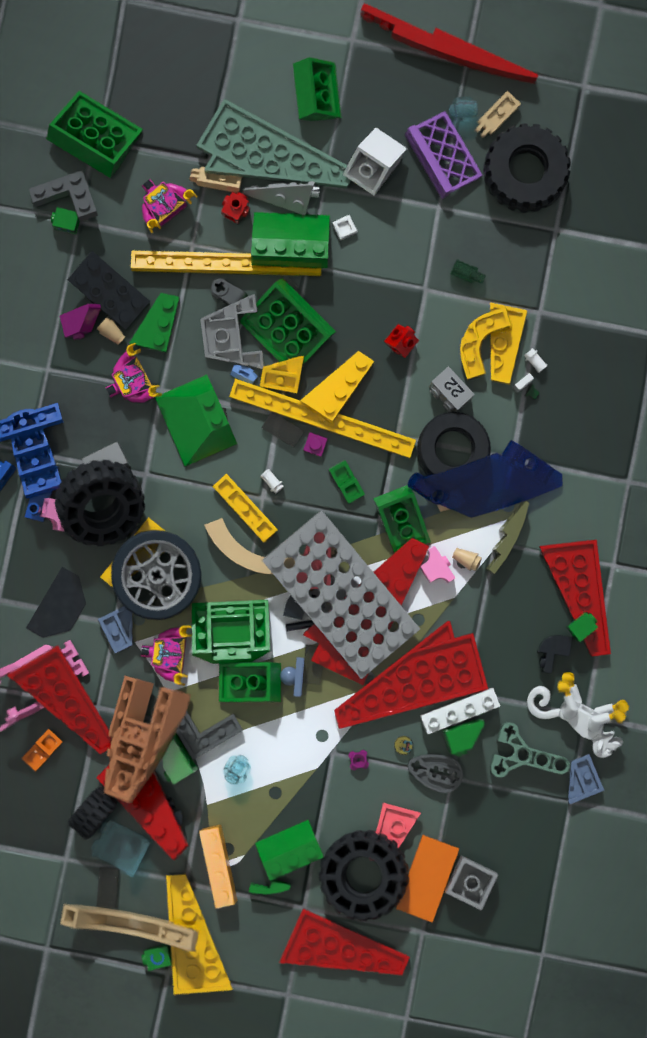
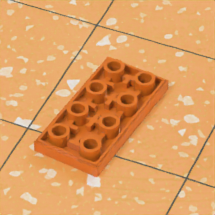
M422 835L408 873L409 881L406 892L397 904L396 909L433 923L459 848Z

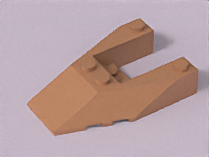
M125 676L108 736H111V749H107V756L110 757L109 769L106 768L104 793L131 803L157 768L186 714L191 695L161 687L151 724H147L143 721L154 683Z

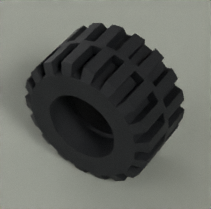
M98 787L69 819L68 825L87 840L117 807L118 802L110 795L104 793L101 787Z

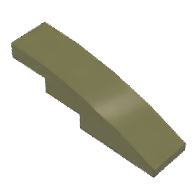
M522 501L499 529L504 536L492 549L498 555L486 568L489 573L495 574L517 541L529 507L528 501Z

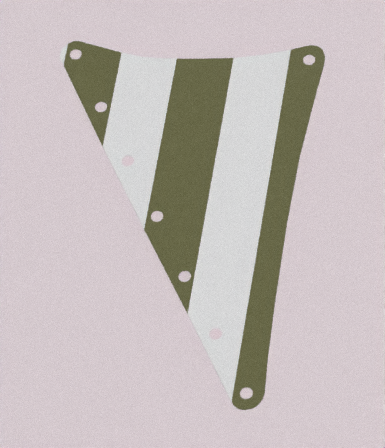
M508 488L501 489L462 506L423 519L431 541L426 545L430 546L429 549L435 546L442 557L446 556L451 564L449 569L455 576V579L449 583L443 579H436L429 583L419 568L401 606L411 618L415 614H422L425 621L423 625L418 626L420 628L418 632L370 671L374 674V677L382 673L421 641L476 572L458 567L457 561L452 558L456 548L478 553V556L482 557L479 567L492 553L494 546L504 536L499 529L522 501H525L520 492ZM507 499L512 500L514 503V509L510 512H506L502 508L503 501ZM386 532L350 544L372 571L376 570L394 554ZM337 550L334 551L335 554L332 555L331 558H334L336 556ZM428 552L426 553L421 565L427 562L429 557ZM347 562L340 563L339 571L341 573L347 572L349 564ZM261 573L199 588L197 596L192 603L268 600L270 652L253 662L281 663L282 671L286 667H294L296 669L297 657L303 658L302 696H294V685L287 686L281 682V702H219V664H212L193 656L192 637H187L183 674H186L188 677H182L181 679L185 686L165 680L156 673L164 688L191 695L187 711L200 733L233 713L243 728V731L196 758L204 783L209 827L222 825L225 843H231L234 846L233 854L228 856L230 866L241 861L351 728L349 726L339 729L334 710L366 685V683L361 685L311 661L319 643L303 636V633L308 628L286 631L285 625L311 620L305 611L302 620L283 616L290 593L274 575ZM331 575V585H332V584L334 583V577H333V575ZM354 577L351 580V585L354 588L361 583L359 577ZM319 589L309 590V596L311 597L312 594L319 595ZM344 589L336 592L338 600L343 599L347 595ZM155 598L151 605L159 606L162 603L159 598ZM149 600L142 601L141 603L147 604ZM326 602L325 609L321 610L327 613L332 608L331 603ZM192 603L183 612L171 618L162 620L145 619L142 625L134 624L133 616L135 614L132 613V639L138 648L142 650V645L153 646L154 639L158 638L160 633L170 628L192 626ZM396 621L393 622L389 630L390 632H394L398 629V623ZM192 628L187 629L188 635L192 634ZM146 657V659L151 665L152 658ZM319 730H325L329 737L327 741L319 742L316 739V733ZM272 787H279L281 789L282 795L280 798L272 799L270 797L269 791Z

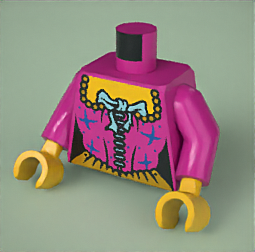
M151 179L146 181L142 187L148 194L143 197L142 214L150 233H153L152 229L154 227L161 229L165 223L187 207L186 201L192 204L190 198L198 197L193 190H187L182 186L172 183L166 184L165 182L156 186Z
M136 343L127 346V351L117 361L111 374L115 383L106 387V390L110 397L121 393L125 400L144 403L154 397L162 396V393H156V388L160 386L151 385L137 356L134 357L141 350L134 351L133 346Z
M190 625L170 628L160 633L158 638L154 639L153 646L142 645L141 657L152 658L151 666H154L156 673L165 680L175 682V684L185 686L181 682L182 677H188L186 674H183L186 639L187 637H192V634H187V629L192 628Z

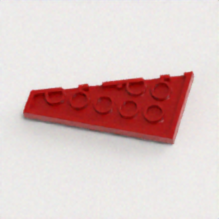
M597 540L539 546L573 620L585 612L588 615L591 613L597 620L596 625L598 628L583 639L590 656L611 654Z
M59 645L7 674L10 679L19 684L36 701L82 737L99 754L111 748V736H108L109 728Z
M106 768L96 777L104 787ZM155 771L131 803L116 798L173 860H176L189 846L175 819L174 812L166 799Z
M303 908L279 963L402 975L410 956Z

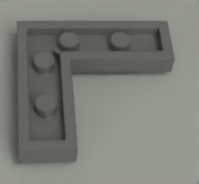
M83 170L29 189L35 207L71 195L80 222L98 216Z
M186 710V714L176 732L194 760L243 731V728L233 713L200 733Z

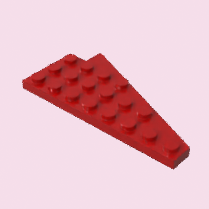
M414 538L407 541L373 571L400 605H402L430 547ZM370 591L363 595L365 602H371L374 598L373 593ZM352 604L349 606L348 611L351 615H355L358 613L359 607L356 604ZM383 606L376 609L377 617H383L386 614V609ZM336 617L333 621L334 626H343L344 619ZM369 619L362 620L361 628L364 630L369 629L371 621ZM394 621L388 624V630H390ZM315 623L303 633V636L319 643L311 661L364 685L368 674L361 679ZM353 631L348 632L346 640L348 642L355 641L356 633ZM374 635L373 642L381 644L383 642V635ZM362 646L358 650V654L361 657H365L369 653L366 646Z
M446 621L334 710L339 729L487 690L488 686L474 634L471 633L455 638L451 622Z

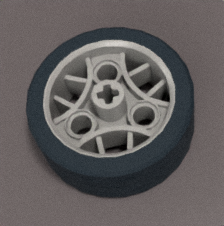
M150 530L132 536L122 544L112 563L111 580L119 601L127 610L145 619L162 620L180 614L190 606L197 596L201 584V567L195 551L185 540L167 531ZM159 543L155 553L150 550L147 544ZM144 546L151 554V557L147 561L140 563L135 551ZM162 552H168L170 555V560L166 563H162L159 559ZM179 554L182 556L185 564H174ZM131 555H133L137 565H126ZM173 568H186L187 578L174 580ZM138 570L142 573L141 580L133 581L131 579L133 571ZM157 570H159L158 573L161 576L160 578L156 577L154 580L153 575H151L152 571L156 572ZM186 582L184 589L180 592L176 583ZM166 585L172 588V593L169 596H163L161 593V589ZM138 587L135 598L129 593L127 588ZM142 588L154 593L147 604L138 601ZM156 596L162 603L159 606H152L151 604Z

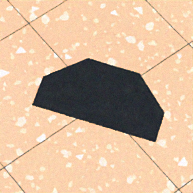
M62 567L26 628L42 638L70 631L86 605L79 576Z

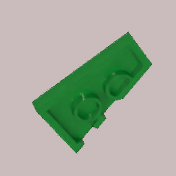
M160 293L129 344L136 343L134 346L167 353L180 297Z

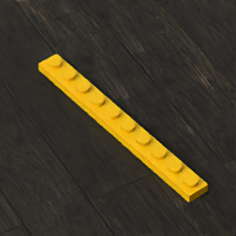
M132 251L131 271L321 276V268L251 265V254L167 251Z
M235 379L229 398L409 459L416 442L415 439L338 414L335 420L330 423L301 404L300 400Z

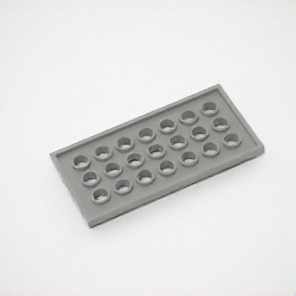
M322 510L262 559L264 564L361 679L420 630L418 625ZM317 532L324 534V541L322 543L314 541V535ZM301 545H308L310 549L306 556H302L299 553ZM329 547H334L337 550L334 558H328L326 555ZM288 557H292L295 561L292 568L284 566V560ZM316 559L322 562L321 569L317 571L311 567V563ZM342 562L349 564V570L345 573H341L338 569L339 564ZM300 572H304L307 575V580L304 583H299L296 580V576ZM328 574L334 577L332 585H325L324 577ZM354 577L361 579V585L357 588L351 585V580ZM312 587L319 589V595L316 598L309 596V590ZM340 589H344L347 593L346 598L343 600L336 598V592ZM368 591L374 595L371 602H365L363 599V595ZM324 602H330L332 605V609L327 613L321 610V605ZM352 604H356L359 607V611L355 615H351L348 611L349 606ZM380 606L386 609V614L383 617H377L375 613L376 609ZM342 617L344 619L343 626L335 627L334 619ZM364 619L371 621V627L367 630L361 628V622ZM391 621L398 623V629L394 632L388 630V624ZM350 631L356 633V639L353 642L346 640V634ZM382 634L383 642L375 644L373 642L374 635ZM362 646L368 647L369 650L368 655L365 657H361L358 654V650Z

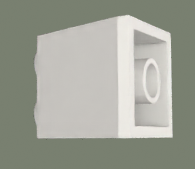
M375 128L357 147L343 175L372 195H375L399 164L407 148L378 128Z

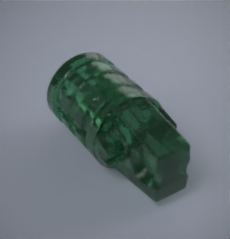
M456 259L450 275L459 277L462 280L464 279L469 283L475 281L482 284L486 277L485 274L477 271V267L459 261V259Z

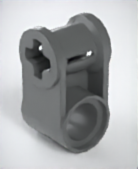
M216 279L211 285L212 295L227 306L248 296L242 289L233 286L224 279ZM223 285L224 291L217 292L215 286Z

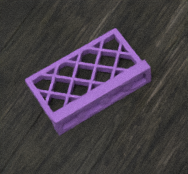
M446 111L407 129L405 136L442 199L483 176ZM443 118L447 124L446 129L435 127L436 122ZM424 127L431 129L430 138L422 136L420 129ZM434 131L444 133L442 142L432 139ZM447 135L455 138V146L445 143ZM431 143L441 146L439 154L431 151ZM443 147L453 149L452 158L441 155ZM456 151L462 152L465 155L464 162L454 159ZM440 159L450 162L448 170L440 167ZM453 163L463 166L461 174L451 171ZM465 167L473 169L476 175L473 177L465 176ZM450 175L460 178L459 183L453 187L448 180Z

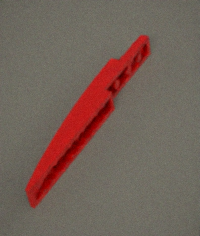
M366 3L361 8L360 16L365 21L375 22L387 31L393 30L391 38L401 43L472 69L514 80L536 83L538 74L438 28H435L433 34Z

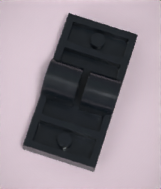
M93 251L86 256L67 279L93 304H100V310L105 312L124 330L131 325L150 302Z

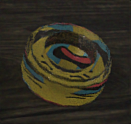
M407 736L398 737L394 742L395 751L401 755L409 754L413 749L412 740Z

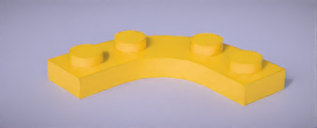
M506 307L483 314L468 326L460 345L461 360L468 380L486 374L480 348L487 335L512 326Z

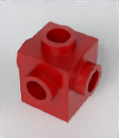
M232 192L230 196L227 195L222 203L224 206L221 210L222 216L239 224L242 217L246 218L251 209L249 207V200H247L248 197L240 192L237 194Z
M398 324L384 342L393 352L406 358L419 340L414 335L416 332L409 326L403 327Z

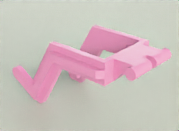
M72 641L65 642V648L62 649V652L76 675L81 674L82 677L88 675L89 671L82 659L75 662L73 660L79 654ZM44 645L20 660L1 668L0 678L7 676L8 673L52 649L53 646ZM37 702L20 711H17L15 707L6 711L9 717L5 719L7 723L0 727V732L45 707Z

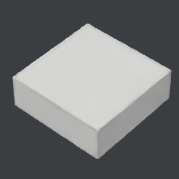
M350 215L332 222L340 241L357 233Z
M530 373L514 385V390L519 393L534 380L533 376Z

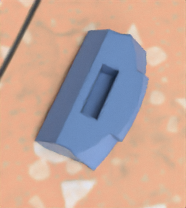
M234 365L230 374L250 384H253L258 377L251 368L245 365Z

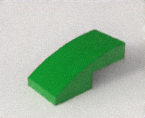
M346 460L328 469L348 504L365 495Z
M271 880L270 887L251 883L249 892L256 894L279 893L289 890L291 883Z

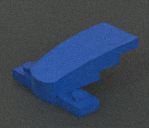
M58 403L36 410H19L6 419L0 420V442L8 439L12 441L13 453L26 498L60 489L59 484L62 480L52 449L44 432V428L64 423Z

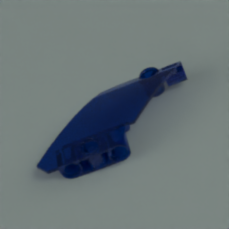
M510 440L501 455L494 453L468 464L425 477L420 473H414L410 477L407 486L436 505H442L472 518L515 505L563 486L560 472L518 443ZM529 459L528 464L525 466L526 460ZM437 491V495L433 498V493Z

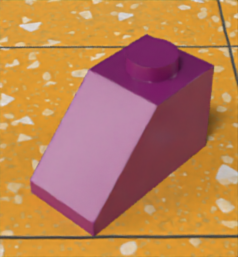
M86 304L60 315L65 338L79 340L84 338L85 334L90 333L101 309L100 304Z

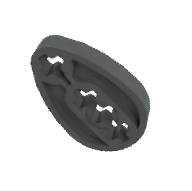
M426 754L411 758L408 762L407 767L411 774L423 785L437 792H452L462 782V768L452 757L440 754ZM418 760L419 764L426 769L421 768L413 771L414 768L411 764ZM437 766L441 772L447 769L448 774L456 772V776L459 779L454 780L452 783L448 777H445L444 780L438 774L432 777L430 768L434 769Z

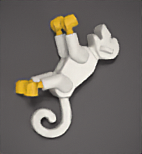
M564 672L562 681H559L558 691L565 692L563 696L565 701L559 709L548 711L538 709L535 706V697L538 694L543 696V699L539 701V705L544 707L549 703L551 693L544 686H537L531 690L527 698V707L531 714L539 719L560 717L567 721L582 737L593 741V752L597 757L606 758L611 756L613 751L622 746L623 740L620 737H613L614 731L604 732L603 729L604 724L612 722L613 718H615L617 723L625 720V712L629 710V705L625 700H620L615 705L611 703L600 706L594 710L581 704L582 699L577 685L574 684V674L571 672Z

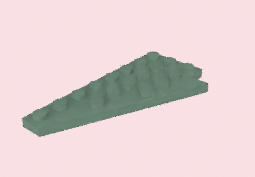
M226 99L222 101L196 145L197 149L212 156L204 169L206 173L308 184L309 181L315 182L314 185L346 189L352 181L343 175L348 165Z

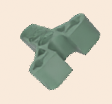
M505 722L500 726L497 741L511 745L512 753L507 757L497 754L492 755L489 768L492 775L501 778L507 775L508 771L522 765L532 766L557 774L568 772L570 763L566 758L529 748L518 734V727L514 723ZM510 725L511 729L514 730L513 734H509V736H507V733L504 732V729L509 728ZM522 749L527 751V758L525 760L518 758V752ZM542 754L546 757V762L543 765H538L537 757ZM558 760H563L565 766L559 771L556 769L555 764ZM499 763H501V767H503L504 770L499 771V774H497V770H495L494 767L498 766Z

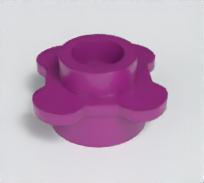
M365 750L356 753L351 751L348 756L351 759L350 768L352 770L368 768L369 763L366 759L367 752Z

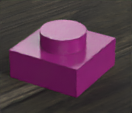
M309 432L303 451L321 457L328 438Z

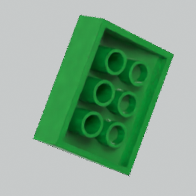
M78 91L49 124L46 140L111 178L123 163L143 129Z
M254 212L251 265L328 268L330 215Z
M283 278L276 281L257 301V312L246 313L239 321L279 362L304 356L303 365L336 332Z

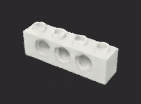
M490 688L422 714L420 718L426 734H430L500 707L494 689Z

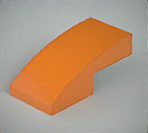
M48 729L21 759L36 772L63 742Z

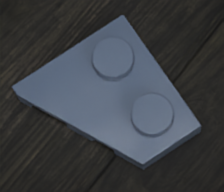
M121 607L98 619L114 654L132 646V612L125 607Z
M590 754L570 762L569 804L604 791Z

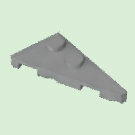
M309 181L308 184L297 185V182L269 184L268 187L259 188L258 185L245 187L243 194L305 215L315 182Z

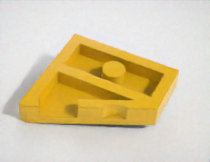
M304 356L264 366L260 387L297 393Z

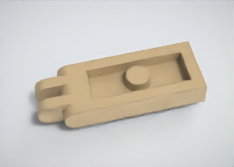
M507 91L477 122L479 126L475 131L479 133L482 129H485L480 135L482 138L488 133L492 135L520 107L521 103Z
M205 167L200 169L193 168L191 170L189 179L192 182H196L198 186L238 193L240 190L242 177L204 172Z

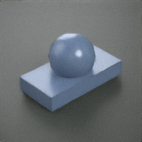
M300 657L296 659V669L294 667H286L280 673L281 682L287 686L294 685V696L299 697L302 696L304 659Z

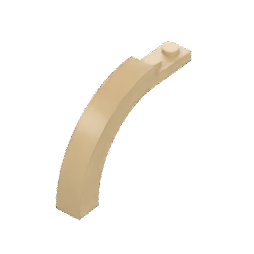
M223 518L205 524L206 530L215 545L234 563L256 573L274 575L262 561L265 557L246 550L231 536ZM331 547V556L335 554L334 551L336 549L334 547ZM292 557L284 560L286 568H292L295 564Z
M64 904L61 924L68 927L124 933L159 941L188 951H195L199 932L173 924L174 922L147 915L83 905Z

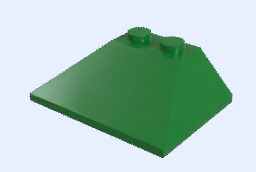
M208 375L165 392L160 397H155L185 467L237 445Z
M268 600L192 603L193 656L212 664L253 662L270 652Z

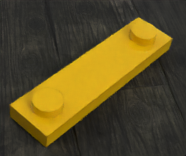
M227 474L212 486L263 543L278 531Z

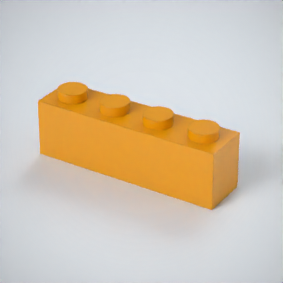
M222 825L203 828L199 832L215 907L220 908L234 905L238 900Z

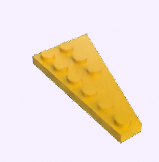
M166 875L169 921L174 922L173 924L199 931L195 951H188L171 945L174 994L233 990L187 875Z

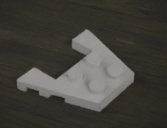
M256 294L243 298L200 319L205 357L263 369V351L243 353L238 314L258 311Z

